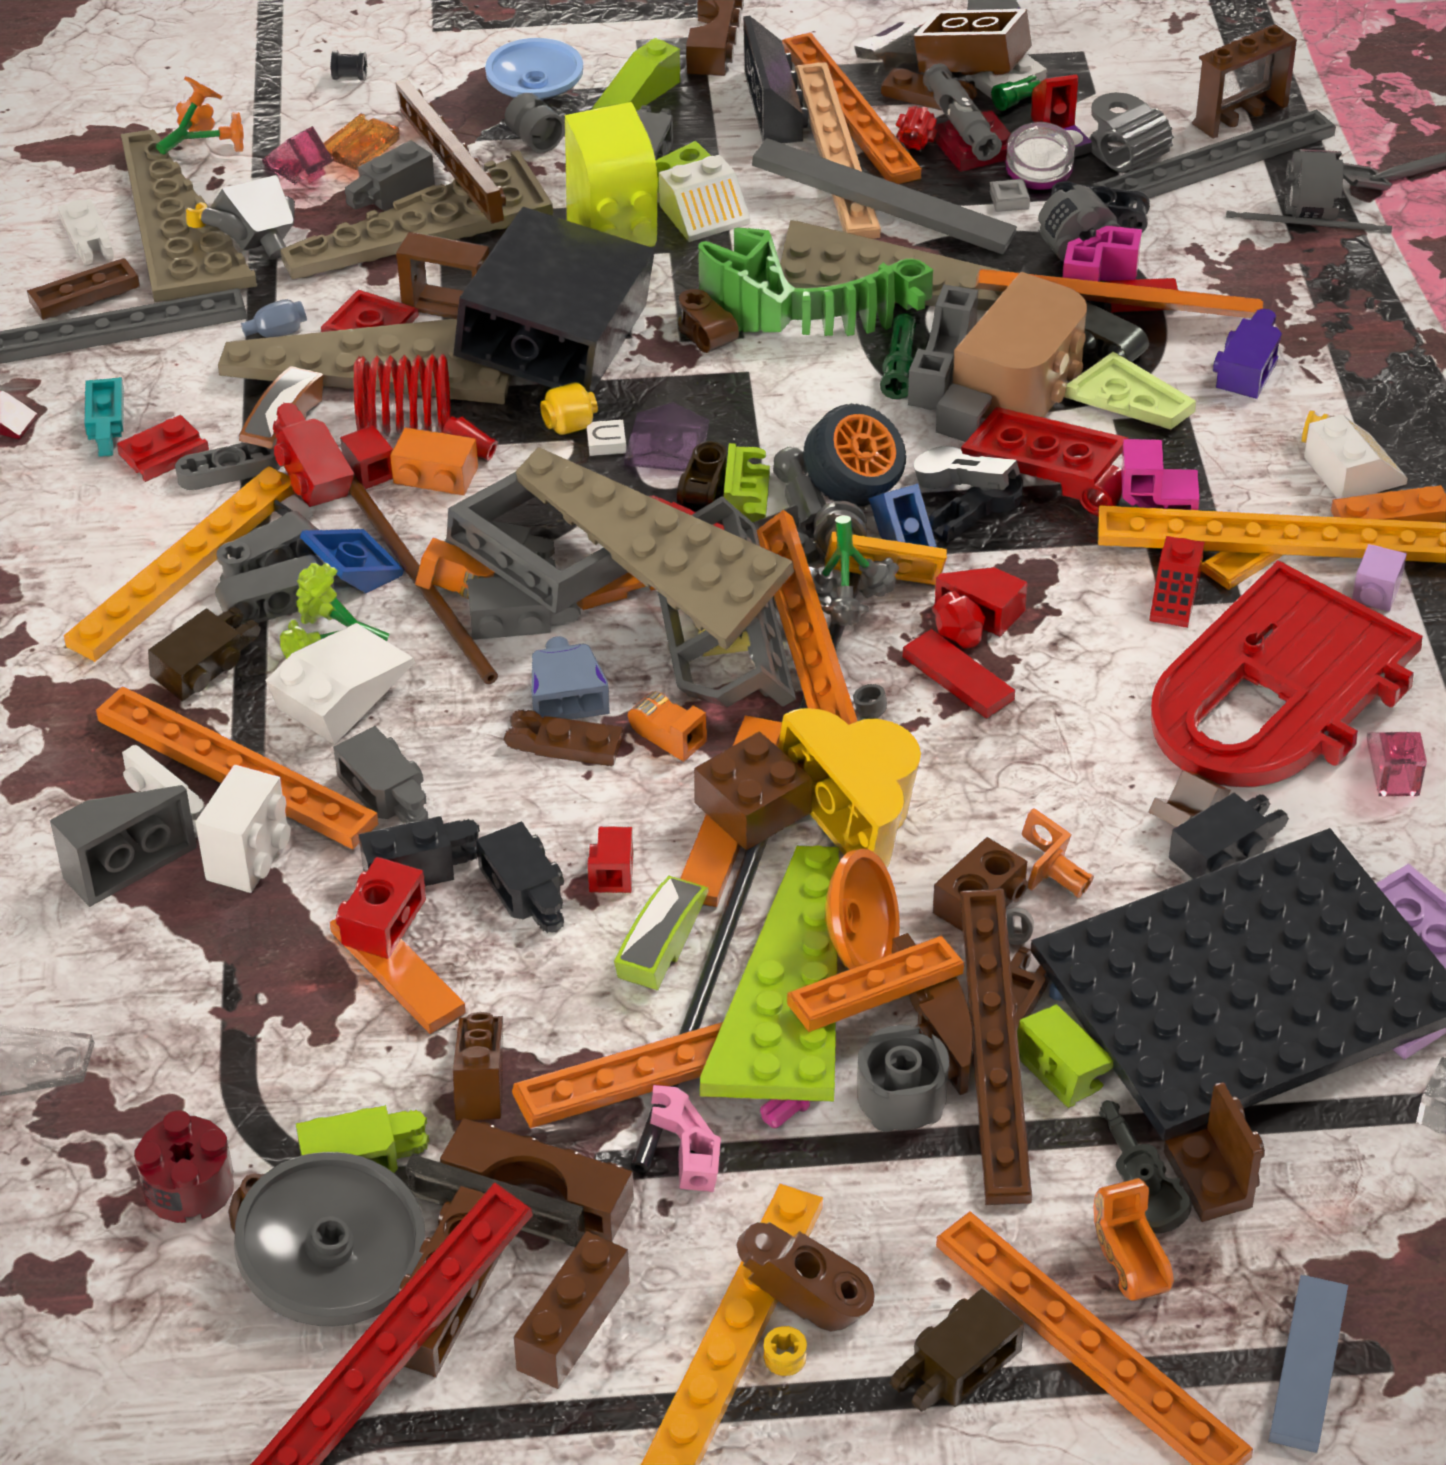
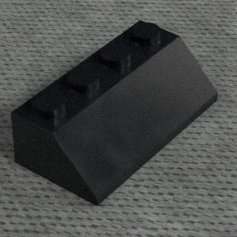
M743 16L744 74L762 141L764 142L768 138L779 143L803 142V128H808L807 109L803 108L802 91L798 89L796 71H792L791 53H785L782 40L751 16Z

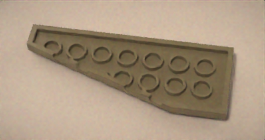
M457 319L230 341L225 343L218 362L219 376L275 381L280 374L291 366L323 374V386L354 389V363L358 356H364L371 365V361L377 355L384 365L386 359L391 355L398 365L401 357L405 355L410 360L412 366L414 358L419 354L426 366L427 359L431 354L438 359L443 353L448 362L450 399L505 404L512 377L511 374L453 356ZM377 370L376 391L381 392L379 375ZM391 371V374H390V392H389V393H395V392H394V384H393L392 371ZM405 372L403 394L409 395ZM432 372L431 397H436L434 375ZM418 373L417 396H422L420 373Z

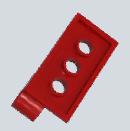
M996 407L961 446V451L965 455H970V457L983 456L1016 460L1021 474L1061 483L1063 496L1079 499L1082 506L1089 513L1098 516L1099 506H1116L1122 499L1121 469L1112 464L1123 452V440L1129 438Z

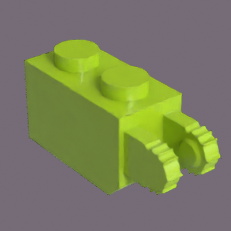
M384 1105L295 1123L301 1156L319 1152L353 1154L372 1160L393 1173L398 1169L397 1159L414 1156L416 1153L418 1155L421 1152L424 1153V1150H427L428 1142H430L429 1135L425 1132L427 1117L416 1109L409 1112L401 1111L388 1114L387 1107Z

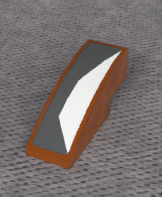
M290 366L276 378L258 400L239 434V441L273 449L277 443V438L272 428L274 420L276 421L278 417L276 415L278 406L283 404V402L292 403L299 408L298 411H301L306 420V412L322 402L323 374Z

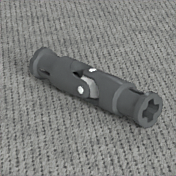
M935 64L928 69L923 76V83L929 91L934 93L933 97L936 103L949 118L964 142L972 146L974 155L982 161L992 159L1000 152L1002 142L995 133L990 131L989 122L972 102L961 84L956 79H952V73L945 64Z

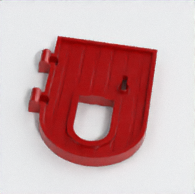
M1277 560L1162 673L1155 685L1151 702V725L1154 737L1163 753L1180 769L1195 772L1224 786L1255 787L1276 783L1299 773L1320 754L1325 756L1329 764L1336 766L1357 744L1358 730L1348 726L1377 695L1381 697L1382 702L1386 706L1394 707L1412 688L1414 672L1404 667L1421 651L1423 636ZM1271 629L1274 630V631L1264 640V636H1265ZM1243 679L1257 686L1260 684L1278 694L1280 699L1286 701L1260 728L1258 733H1255L1251 738L1241 743L1222 744V742L1210 739L1205 733L1197 730L1200 722Z

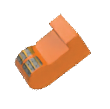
M433 537L422 555L415 585L430 589L433 584L453 592L456 591L461 596L469 599L467 579L493 577L494 571L459 547Z
M650 692L628 711L629 723L636 733L683 762L707 742L706 712L695 706L686 710L677 704L671 703L660 692ZM687 736L691 738L689 743H687Z

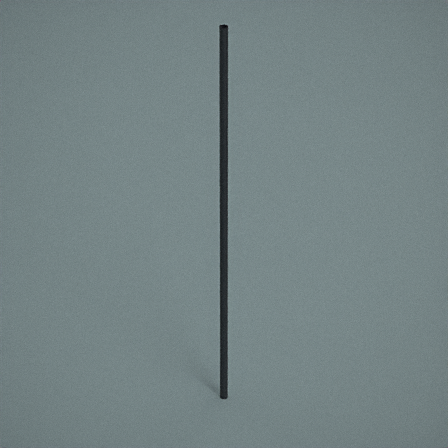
M849 572V586H853V598H856L858 593L857 587L861 582V574ZM830 621L828 629L835 651H837L845 626L833 625ZM804 695L798 709L808 708ZM768 838L745 852L679 1035L700 1029ZM676 1084V1085H673V1086H670V1087H677V1088H678V1087H679V1084ZM653 1104V1105H652V1108H653V1107L666 1108V1106H665V1105H662V1104ZM652 1108L631 1162L632 1170L641 1174L648 1172L663 1128L650 1124Z

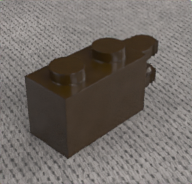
M236 607L228 609V611L223 612L219 616L206 608L148 649L149 676L183 702L195 692L205 689L209 682L224 671L231 670L241 659L240 651L259 636L261 627L254 620H249L239 626L244 615Z
M981 1288L968 1300L966 1298L959 1300L950 1310L948 1317L936 1327L929 1326L919 1334L914 1343V1355L895 1371L889 1384L900 1393L907 1390L909 1386H912L921 1378L925 1384L921 1385L916 1393H914L915 1395L911 1401L921 1412L927 1408L929 1409L931 1405L942 1397L956 1407L1022 1351L1024 1322Z

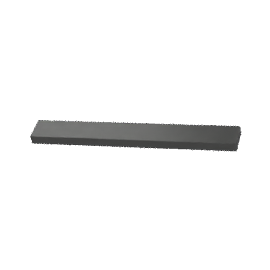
M1316 109L1095 183L1094 186L1139 191L1148 198H1152L1335 136L1336 126Z
M768 138L764 140L753 155L752 166L1000 254L1005 253L1016 234L1017 226Z
M237 288L0 331V364L247 319L246 308L240 289Z

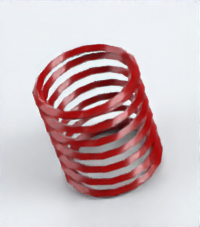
M443 353L438 359L431 354L427 359L426 366L419 354L414 358L412 366L410 360L405 355L401 357L398 365L391 355L386 359L384 365L377 355L371 361V365L364 356H358L354 363V408L357 431L371 425L377 428L375 392L378 370L382 399V429L386 436L391 431L389 407L391 371L395 392L397 433L401 436L404 430L403 391L405 372L409 394L410 428L418 429L417 390L418 373H420L424 430L432 432L431 390L433 372L437 401L438 431L442 432L444 425L450 418L449 370L447 358Z

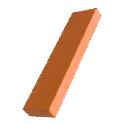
M336 919L330 921L331 933L341 942L340 929L336 924ZM402 939L389 959L346 947L429 1034L466 1013L465 1003Z
M939 936L788 992L787 1005L807 1031L811 1032L964 973V962L946 940Z

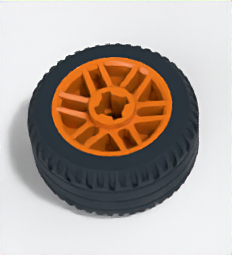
M857 403L840 405L826 413L810 430L803 447L804 466L815 487L830 500L847 501L855 504L857 507L870 505L869 498L889 492L898 483L905 470L907 456L905 455V444L901 434L890 419L870 406Z

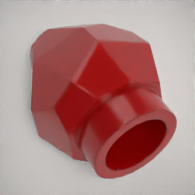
M957 591L949 592L939 598L932 607V612L936 616L935 621L938 633L943 638L957 643L965 649L977 646L982 639L983 626L986 619L979 606L968 597H961Z

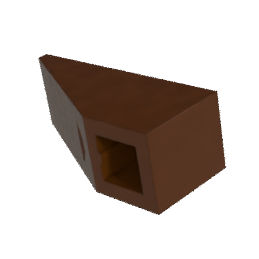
M476 1012L469 1014L467 1017L459 1018L453 1063L455 1121L462 1120L463 1118L469 1120L501 1119L503 1101V1016H493L487 1012Z

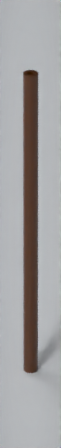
M354 474L349 493L415 584L420 566ZM433 584L430 589L415 585L484 683H494L498 678L497 672Z

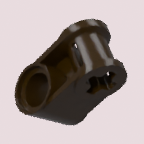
M706 441L695 446L678 483L677 504L684 506L686 503L707 506L721 497L725 486L727 467L726 449L723 445L715 441Z

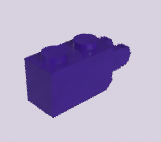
M1269 309L1257 310L1251 320L1243 318L1236 331L1231 330L1225 343L1224 352L1218 351L1213 364V372L1218 373L1216 388L1258 399L1279 357L1277 354L1282 333L1277 327H1274L1276 320L1275 312Z

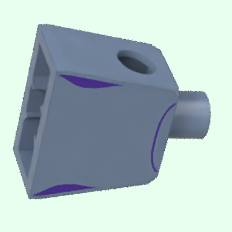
M557 636L547 641L546 649L536 650L532 653L531 693L533 711H536L542 717L550 716L571 720L610 714L608 681L589 645L584 643L569 645L566 638Z

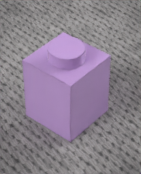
M1368 544L1356 574L1352 599L1363 605L1390 612L1402 581L1407 553Z

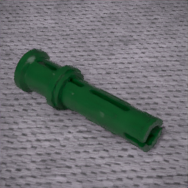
M900 314L895 317L890 354L883 361L884 375L880 380V389L886 397L900 400L908 396L909 370L913 362L911 353L916 328L915 318L909 314ZM899 382H902L901 389L898 390Z

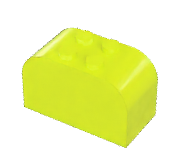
M628 102L565 115L567 221L648 247H654L657 241V167L651 141L633 103Z

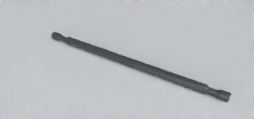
M1228 210L1226 212V217L1229 218L1241 217L1250 220L1392 232V226L1389 225L1377 226L1368 223L1325 219L1293 218L1292 216L1249 212L1237 213Z

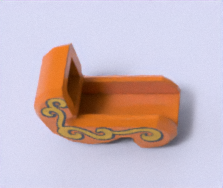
M1139 1178L1099 1188L1095 1194L1093 1205L1094 1224L1102 1252L1108 1262L1114 1265L1118 1272L1119 1289L1131 1301L1167 1293L1171 1290L1174 1283L1171 1263L1145 1216V1211L1148 1209L1149 1187Z

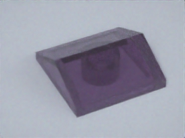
M674 402L637 413L625 454L624 465L685 471L695 446L706 441L710 420Z

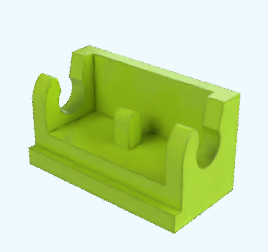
M729 443L724 498L751 522H756L766 517L770 466L760 463L751 464L748 460L751 458L764 459L766 451L757 447H736V444Z
M1057 1004L1020 1019L1017 1029L1020 1061L1067 1108L1074 1106L1077 1101L1093 1095L1104 1086L1099 1079L1094 1078L1105 1074L1113 1068L1112 1058Z

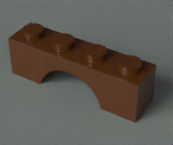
M697 0L698 21L707 24L690 28L686 44L687 74L725 76L727 63H733L734 45L737 44V28H740L741 10L744 7V0Z
M463 1118L440 1157L444 1188L458 1191L459 1187L463 1186L486 1193L494 1182L502 1188L517 1184L539 1185L553 1191L564 1201L568 1209L569 1228L583 1233L588 1231L611 1242L634 1200L633 1171L624 1169L615 1163H604L582 1156L571 1149H560L539 1142L530 1136H519L498 1129L486 1122L479 1123Z

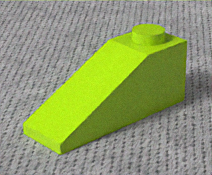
M654 38L635 50L592 107V110L632 102L635 109L639 111L642 105L646 106L681 82L680 49L663 40Z

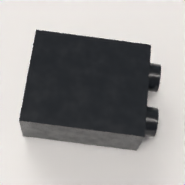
M522 207L459 298L453 356L551 388L579 383L587 392H593L646 307L655 249Z

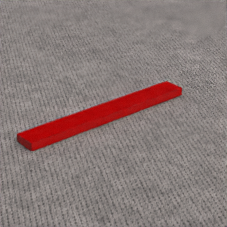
M494 1182L250 1465H320L533 1216L531 1208Z

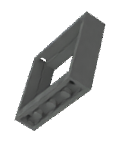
M516 472L448 508L447 540L555 614L628 573L626 569L612 559L611 553L604 547L560 571L491 524L490 521L536 497L517 481Z

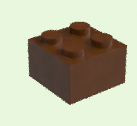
M759 731L694 768V803L747 851L812 812V777Z

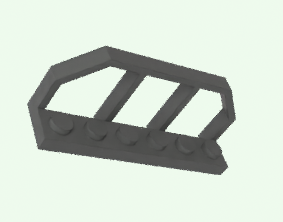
M723 496L691 515L711 525L722 520L725 531L760 546L755 525ZM658 592L676 684L681 691L690 697L724 707L733 705L758 689L765 697L770 696L782 707L796 699L772 598L745 628L750 641L748 652L756 668L723 688L715 690L693 683L689 662L718 646V640L705 630L685 642L678 610L672 608L667 603V598Z

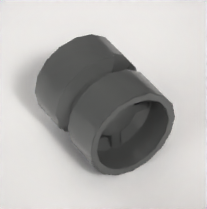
M520 94L506 108L504 117L507 127L514 134L521 137L523 142L532 150L538 153H545L555 148L562 140L565 133V122L561 116L549 108L535 94Z

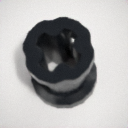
M338 50L332 51L330 70L333 80H338L339 77H358L360 81L366 80L368 67L366 51H360L359 54H340Z

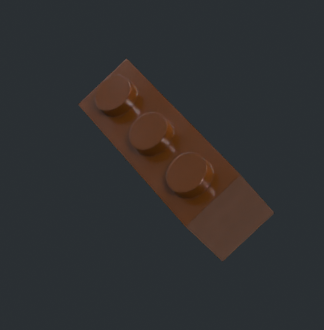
M586 1231L513 1337L517 1371L556 1389L560 1388L630 1283L628 1249Z

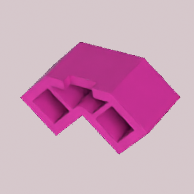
M1105 226L1096 230L1095 237L1085 241L1077 238L1068 242L1063 266V278L1100 282V280H1135L1139 265L1142 229Z
M1123 440L1121 473L1122 498L1131 506L1136 504L1140 508L1199 509L1198 470L1163 469L1162 440Z

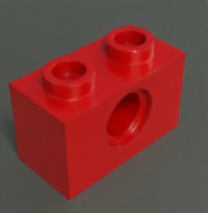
M376 857L367 872L363 871L360 874L355 890L348 901H343L338 908L336 924L340 929L341 944L389 959L426 901L423 870Z

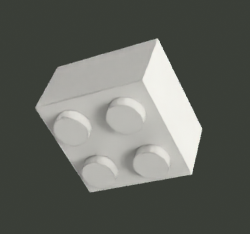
M238 765L232 767L195 822L206 880L252 893L259 880L268 875L272 860L279 849L286 847L291 832L290 826L287 825L285 814L286 798L282 794L280 777Z

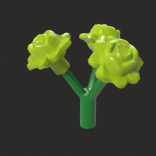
M311 563L308 568L300 572L299 579L297 580L299 589L296 592V596L299 599L296 603L299 608L298 612L301 614V623L314 624L318 618L323 616L327 620L334 619L346 627L357 623L383 640H388L389 633L357 621L336 598L337 593L331 587L334 582L333 577L337 573L334 567H331L328 563L322 566ZM293 619L289 622L288 630L283 631L280 635V648L287 659L292 653L339 631L319 634L318 631L306 633L303 628H299L296 619Z

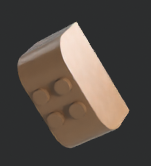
M1024 272L1018 274L954 350L953 383L992 396L991 404L981 418L986 419L996 407L1044 417L1056 402L1060 403L1066 393L1067 384L1081 375L1083 369L1082 358L1087 312L1084 298L1078 292L1066 286Z

